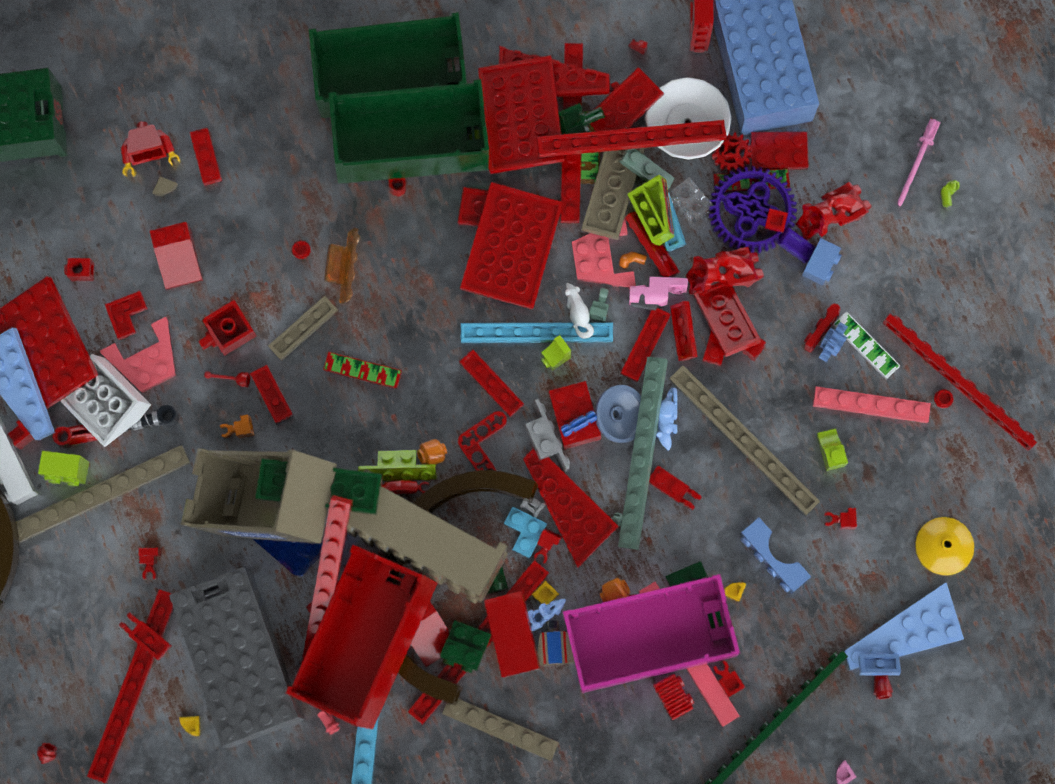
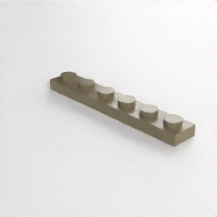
M460 699L456 706L446 703L442 713L552 761L559 744L557 741Z

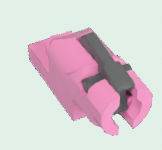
M650 277L649 287H646V285L630 286L629 305L650 310H656L658 306H666L668 303V292L673 294L687 292L688 278Z

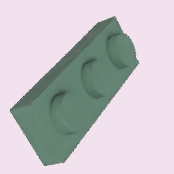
M626 149L619 161L645 182L660 174L666 179L668 190L675 179L636 149Z

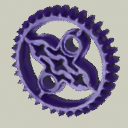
M752 166L751 171H748L747 167H744L743 172L738 168L736 174L731 171L730 177L725 175L723 177L724 181H718L719 186H715V192L711 193L713 199L709 200V204L713 206H709L708 211L713 213H710L708 217L714 219L710 222L711 226L717 225L713 231H720L717 237L721 238L724 236V244L727 241L730 242L729 248L734 244L736 245L735 250L740 249V247H749L750 252L753 253L754 249H757V252L761 253L762 247L767 252L769 246L774 249L776 247L775 243L778 244L783 234L778 231L773 236L762 241L750 242L744 240L745 238L752 237L759 225L765 227L769 208L780 211L777 207L768 204L771 192L766 182L773 185L783 198L785 212L788 213L785 228L794 227L795 224L792 221H795L797 217L793 214L797 213V209L792 207L796 206L797 202L791 201L795 198V195H789L792 189H785L788 183H781L782 176L776 179V172H773L771 176L769 175V169H766L764 173L762 172V167L755 171V166ZM749 178L761 180L760 182L753 183L746 195L738 192H732L726 196L723 195L731 185L740 180ZM759 189L763 191L764 195L757 196L754 191ZM734 200L738 201L736 206L732 205ZM720 202H723L727 212L737 216L734 228L739 238L732 235L724 226L720 216ZM751 207L755 208L754 213L750 212ZM746 223L751 229L748 231L743 230L741 225Z

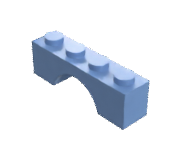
M758 518L741 532L740 536L742 538L740 540L747 548L751 547L755 553L753 555L760 563L763 561L768 566L766 568L768 573L772 577L776 576L781 581L779 585L782 589L792 594L811 576L799 562L785 564L772 556L769 550V538L772 531Z

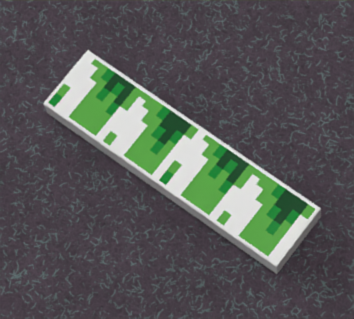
M847 311L832 325L835 329L840 322L848 326L843 334L847 337L846 340L885 380L900 367Z

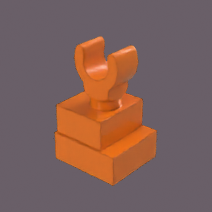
M248 414L240 416L241 420L235 421L234 425L221 424L220 428H228V432L221 436L228 438L236 433L238 438L255 436L251 417Z

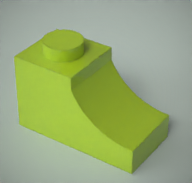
M559 335L541 352L542 358L540 360L546 368L550 367L554 371L571 359V349L561 335Z
M831 429L817 433L826 471L845 467L848 464V460L837 430Z

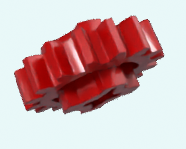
M734 132L733 136L728 134L721 146L713 151L712 159L715 160L716 166L720 165L721 171L727 168L728 173H730L731 169H734L736 173L739 167L742 170L744 169V163L750 164L748 158H752V153L750 152L752 151V145H749V139L744 140L743 134L737 137L736 132ZM723 147V148H724V151L721 152V155H720V154H719V153H720V150H721V148ZM745 150L744 156L741 158L740 154Z

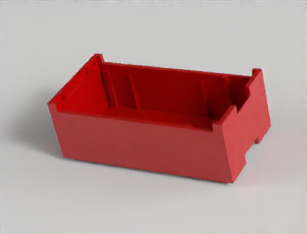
M352 544L349 551L351 556L292 686L288 687L286 694L354 726L373 730L438 582ZM391 569L405 574L404 578L402 579L390 574ZM388 576L401 581L400 586L387 581Z

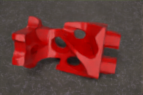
M848 182L834 191L821 197L824 200L823 202L804 204L802 206L803 214L795 223L797 228L802 231L803 238L808 241L817 233L823 237L828 232V225L838 223L841 227L853 221H859L869 212L871 204L868 200L862 201L859 197L862 191L859 185H852L851 182Z
M744 247L733 251L718 252L712 258L695 256L693 258V266L686 274L690 285L689 294L693 295L694 292L703 290V292L708 291L711 288V284L717 281L725 283L726 287L740 285L747 288L764 277L763 270L761 268L755 269L754 264L759 259L757 252L752 253L749 247ZM722 266L726 269L724 274L719 271V268Z

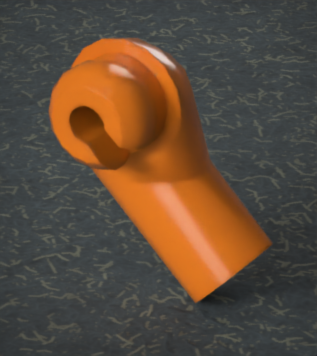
M628 252L619 258V266L628 268L629 263L632 262L644 265L647 256L636 252Z

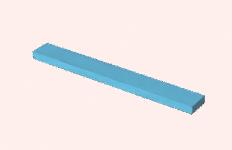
M589 322L594 328V333L587 339H583L576 334L573 323H461V343H552L554 338L561 335L566 343L613 342V322ZM578 326L580 332H587L586 328Z

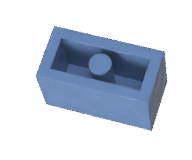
M820 238L802 276L822 286L825 280L829 282L834 272L831 268L833 264H838L842 256L839 254L841 247Z

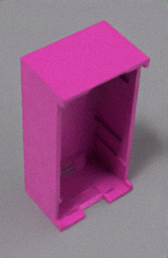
M720 574L583 608L563 611L582 693L737 657L740 651ZM717 611H720L722 627H719L715 615ZM709 613H712L715 624L714 629H711L707 615Z

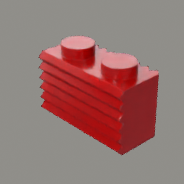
M675 674L653 685L672 721L694 709L692 705L695 704L689 693L685 694L682 688L685 685L681 677H676Z

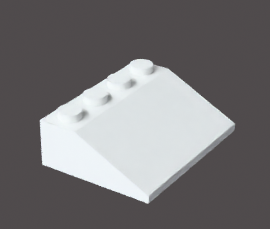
M91 354L90 358L97 370L98 376L60 401L106 447L139 421L151 404L106 358Z

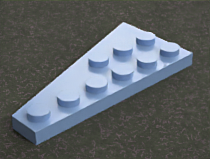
M11 328L0 334V395L35 440H42L55 433L18 330L17 328Z
M944 583L846 649L844 652L848 655L846 661L849 670L859 668V654H899V657L963 640L964 637L947 583Z

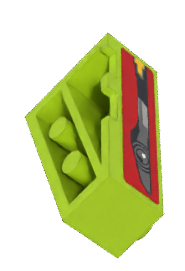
M659 174L627 193L652 243L660 246L675 237L667 181Z

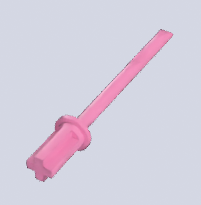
M936 119L929 120L923 136L919 139L923 144L898 199L897 204L899 207L904 202L927 146L934 144L933 139L940 126V122L936 121Z

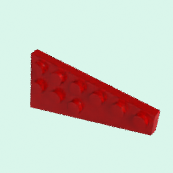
M499 46V64L542 57ZM553 60L557 97L610 94V75L608 73L583 69L573 64L567 65Z
M533 448L523 460L533 480L537 482L539 492L577 568H579L619 526L549 457L539 460Z

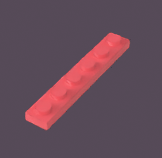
M817 386L815 387L813 407L921 423L929 422L931 403Z

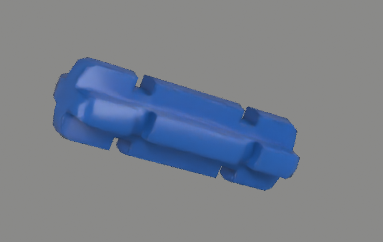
M590 411L586 413V416L582 415L571 421L569 425L562 426L561 432L567 437L573 431L576 432L587 426L588 423L595 422L597 420L595 412Z

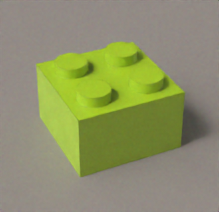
M42 451L38 474L52 484H60V481L69 486L79 487V484H86L89 461L81 455Z

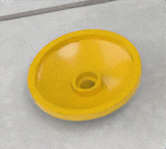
M939 517L928 521L921 527L916 536L915 551L920 563L930 572L944 576L953 575L962 571L970 563L974 554V541L970 531L963 523L953 518ZM945 541L950 543V548L944 546Z

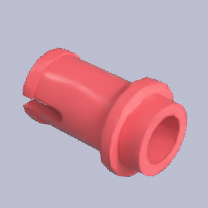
M324 711L318 713L317 716L326 727L325 731L327 733L329 732L332 735L340 729V723L336 722L331 714Z

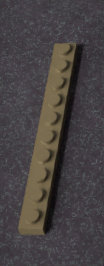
M682 366L669 378L805 516L820 503L688 369Z
M180 445L17 521L19 543L190 464L184 447Z

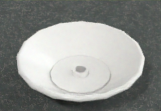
M690 77L671 80L660 87L664 95L646 112L645 116L647 127L683 124L686 120L691 123L724 120L727 135L729 134L732 119L728 102L719 89L705 80ZM724 140L657 147L672 157L689 160L707 156L718 149Z

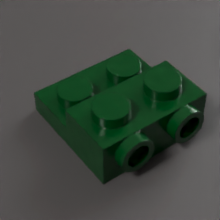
M454 620L440 658L447 665H461V670L472 674L473 670L478 672L491 634Z

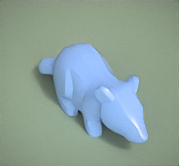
M675 387L670 388L665 399L661 401L658 432L656 434V438L659 439L661 445L667 451L672 446L671 432L677 434V424H674V420L677 418V388Z
M566 599L554 600L549 604L543 603L539 609L528 611L532 632L543 627L544 623L552 619L555 614L559 616Z

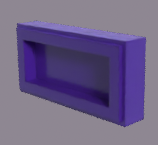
M785 228L778 242L779 246L803 263L809 262L816 248L791 228Z

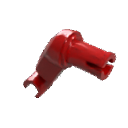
M396 480L385 482L381 487L396 495L416 494L417 490L423 494L426 491H423L421 487L423 485L429 486V483L422 482L420 485H417V481Z

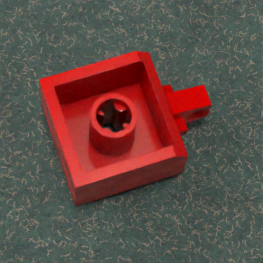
M233 300L202 320L208 331L205 332L206 336L198 342L203 350L210 346H213V348L218 346L225 356L257 337L236 301ZM229 325L232 327L231 330L227 329Z

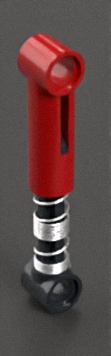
M163 405L157 411H153L152 414L145 415L144 413L141 419L125 432L131 429L134 431L144 429L145 426L152 427L153 425L173 427L179 421V414L172 406ZM167 412H172V417L169 420H164V415ZM83 424L71 427H58L54 430L55 433H53L52 437L54 442L62 448H70L73 445L97 441ZM68 433L67 440L61 442V436Z

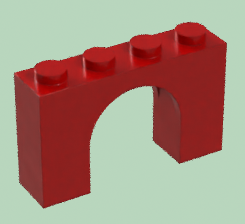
M693 0V2H690L689 49L695 53L708 51L714 23L713 0Z

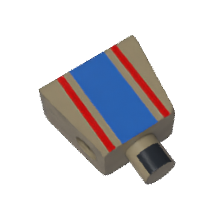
M559 620L547 621L548 632H541L539 635L537 654L540 666L574 664L568 632L559 631Z

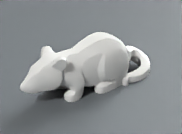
M566 283V307L570 309L569 317L574 324L573 327L576 334L583 339L590 338L594 333V328L589 324V310L578 294L580 288ZM578 326L586 328L587 332H580Z

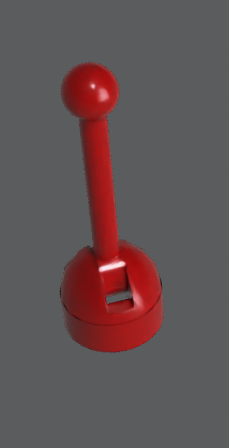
M209 371L204 373L206 379L213 377L235 380L237 385L246 388L249 387L251 379L249 372L238 373L236 377L211 374Z

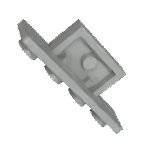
M536 399L532 403V407L538 419L526 423L524 427L539 460L554 455L560 469L567 472L570 468L569 458L563 454L561 449L562 443L553 432L554 426L552 421L547 419L544 404L540 403L539 399Z

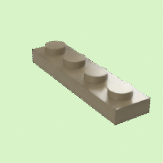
M324 296L269 344L268 347L282 361L330 319L338 309Z

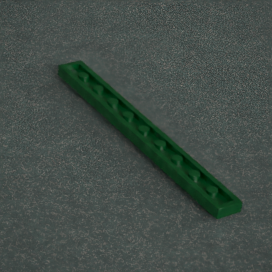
M835 651L827 659L830 663L825 668L821 665L814 672L816 677L812 681L807 679L800 686L802 691L798 695L792 694L786 700L788 705L784 709L778 708L772 715L774 719L770 723L766 721L758 729L760 733L756 737L752 735L744 743L746 747L742 751L738 749L730 757L732 761L728 765L724 763L716 771L718 775L714 779L710 777L704 784H722L848 655L844 651L839 653Z

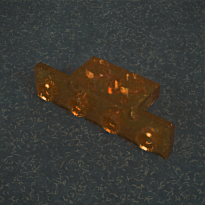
M353 228L348 232L346 247L334 244L328 246L324 282L341 285L340 304L349 302L353 294L351 284L355 278V271L353 269L357 260L356 245H358L360 240L358 228Z

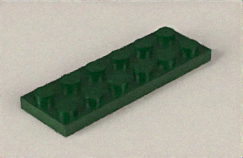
M261 459L255 499L281 503L288 462ZM333 468L332 472H335V477L331 485L330 501L333 495L353 500L351 512L377 515L383 475ZM330 501L329 504L325 503V508L329 509Z

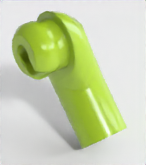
M949 181L941 189L943 207L952 206L951 196L960 188L958 181Z

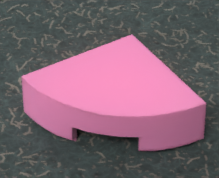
M846 760L837 768V784H847L856 778Z

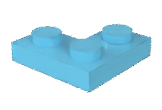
M512 506L504 522V525L520 532L512 550L530 559L547 523Z

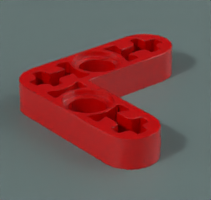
M501 411L493 412L462 433L458 438L460 449L475 471L484 470L482 467L480 469L477 467L482 466L486 461L488 462V464H485L486 468L496 471V468L479 444L506 426L507 417ZM495 416L503 417L502 424H494V430L491 431L490 425L486 422L490 421V424L495 421ZM480 426H485L488 429V433L485 436L477 434V429ZM474 431L475 437L479 440L475 441V438L470 441V446L462 445L463 438H471V432ZM479 452L483 455V459L481 462L476 463L472 460V455Z

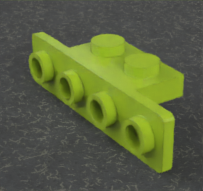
M417 450L378 451L377 466L358 467V471L364 472L367 469L372 473L382 474V481L436 479L435 464L417 465Z

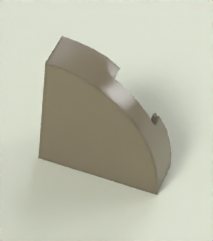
M160 176L152 193L156 196H163L173 192L178 184Z

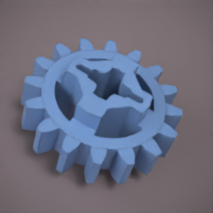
M840 322L835 330L829 329L819 346L823 349L819 356L821 360L827 362L831 354L835 357L837 356L847 339L843 334L848 326Z

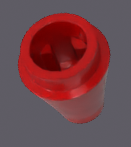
M874 675V695H876V699L891 698L893 689L888 676Z

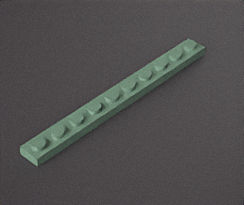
M647 357L618 543L620 548L639 550L668 362L665 358Z

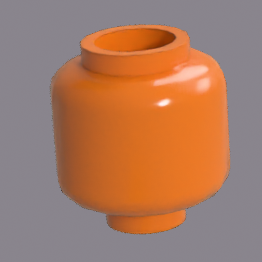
M437 439L420 444L419 450H417L421 464L436 465L442 463L445 460V454H447L445 444L440 443Z
M614 578L602 585L600 597L603 602L629 597L630 589L625 580Z

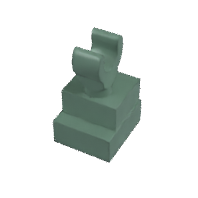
M601 288L598 302L593 300L589 312L590 319L599 322L606 321L609 304H605L609 289Z

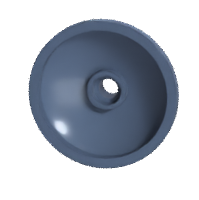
M626 385L612 386L606 389L597 401L595 408L597 426L600 432L612 442L626 443L635 439L641 395L635 389Z

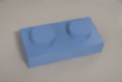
M859 654L858 656L860 675L899 676L901 673L899 654Z

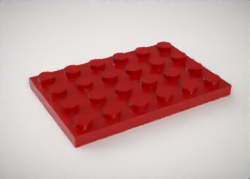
M552 56L478 68L479 79L482 82L489 145L490 174L565 162L564 155L539 158L537 137L561 135Z
M491 182L460 290L533 310L564 202Z
M46 276L0 308V334L11 328H17L46 409L98 376L97 370L52 277Z

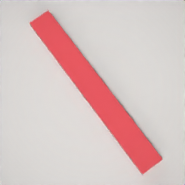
M655 581L638 593H646L660 588ZM707 664L686 668L722 727L739 717L738 712Z

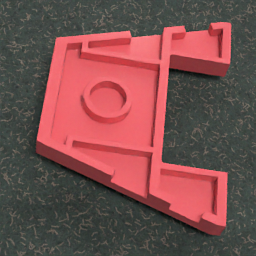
M625 218L620 236L628 234ZM589 233L572 242L577 280L629 289L630 286H636L634 271L614 274L608 237Z
M167 317L151 324L159 342L125 360L116 343L100 350V353L142 393L176 376L169 320Z

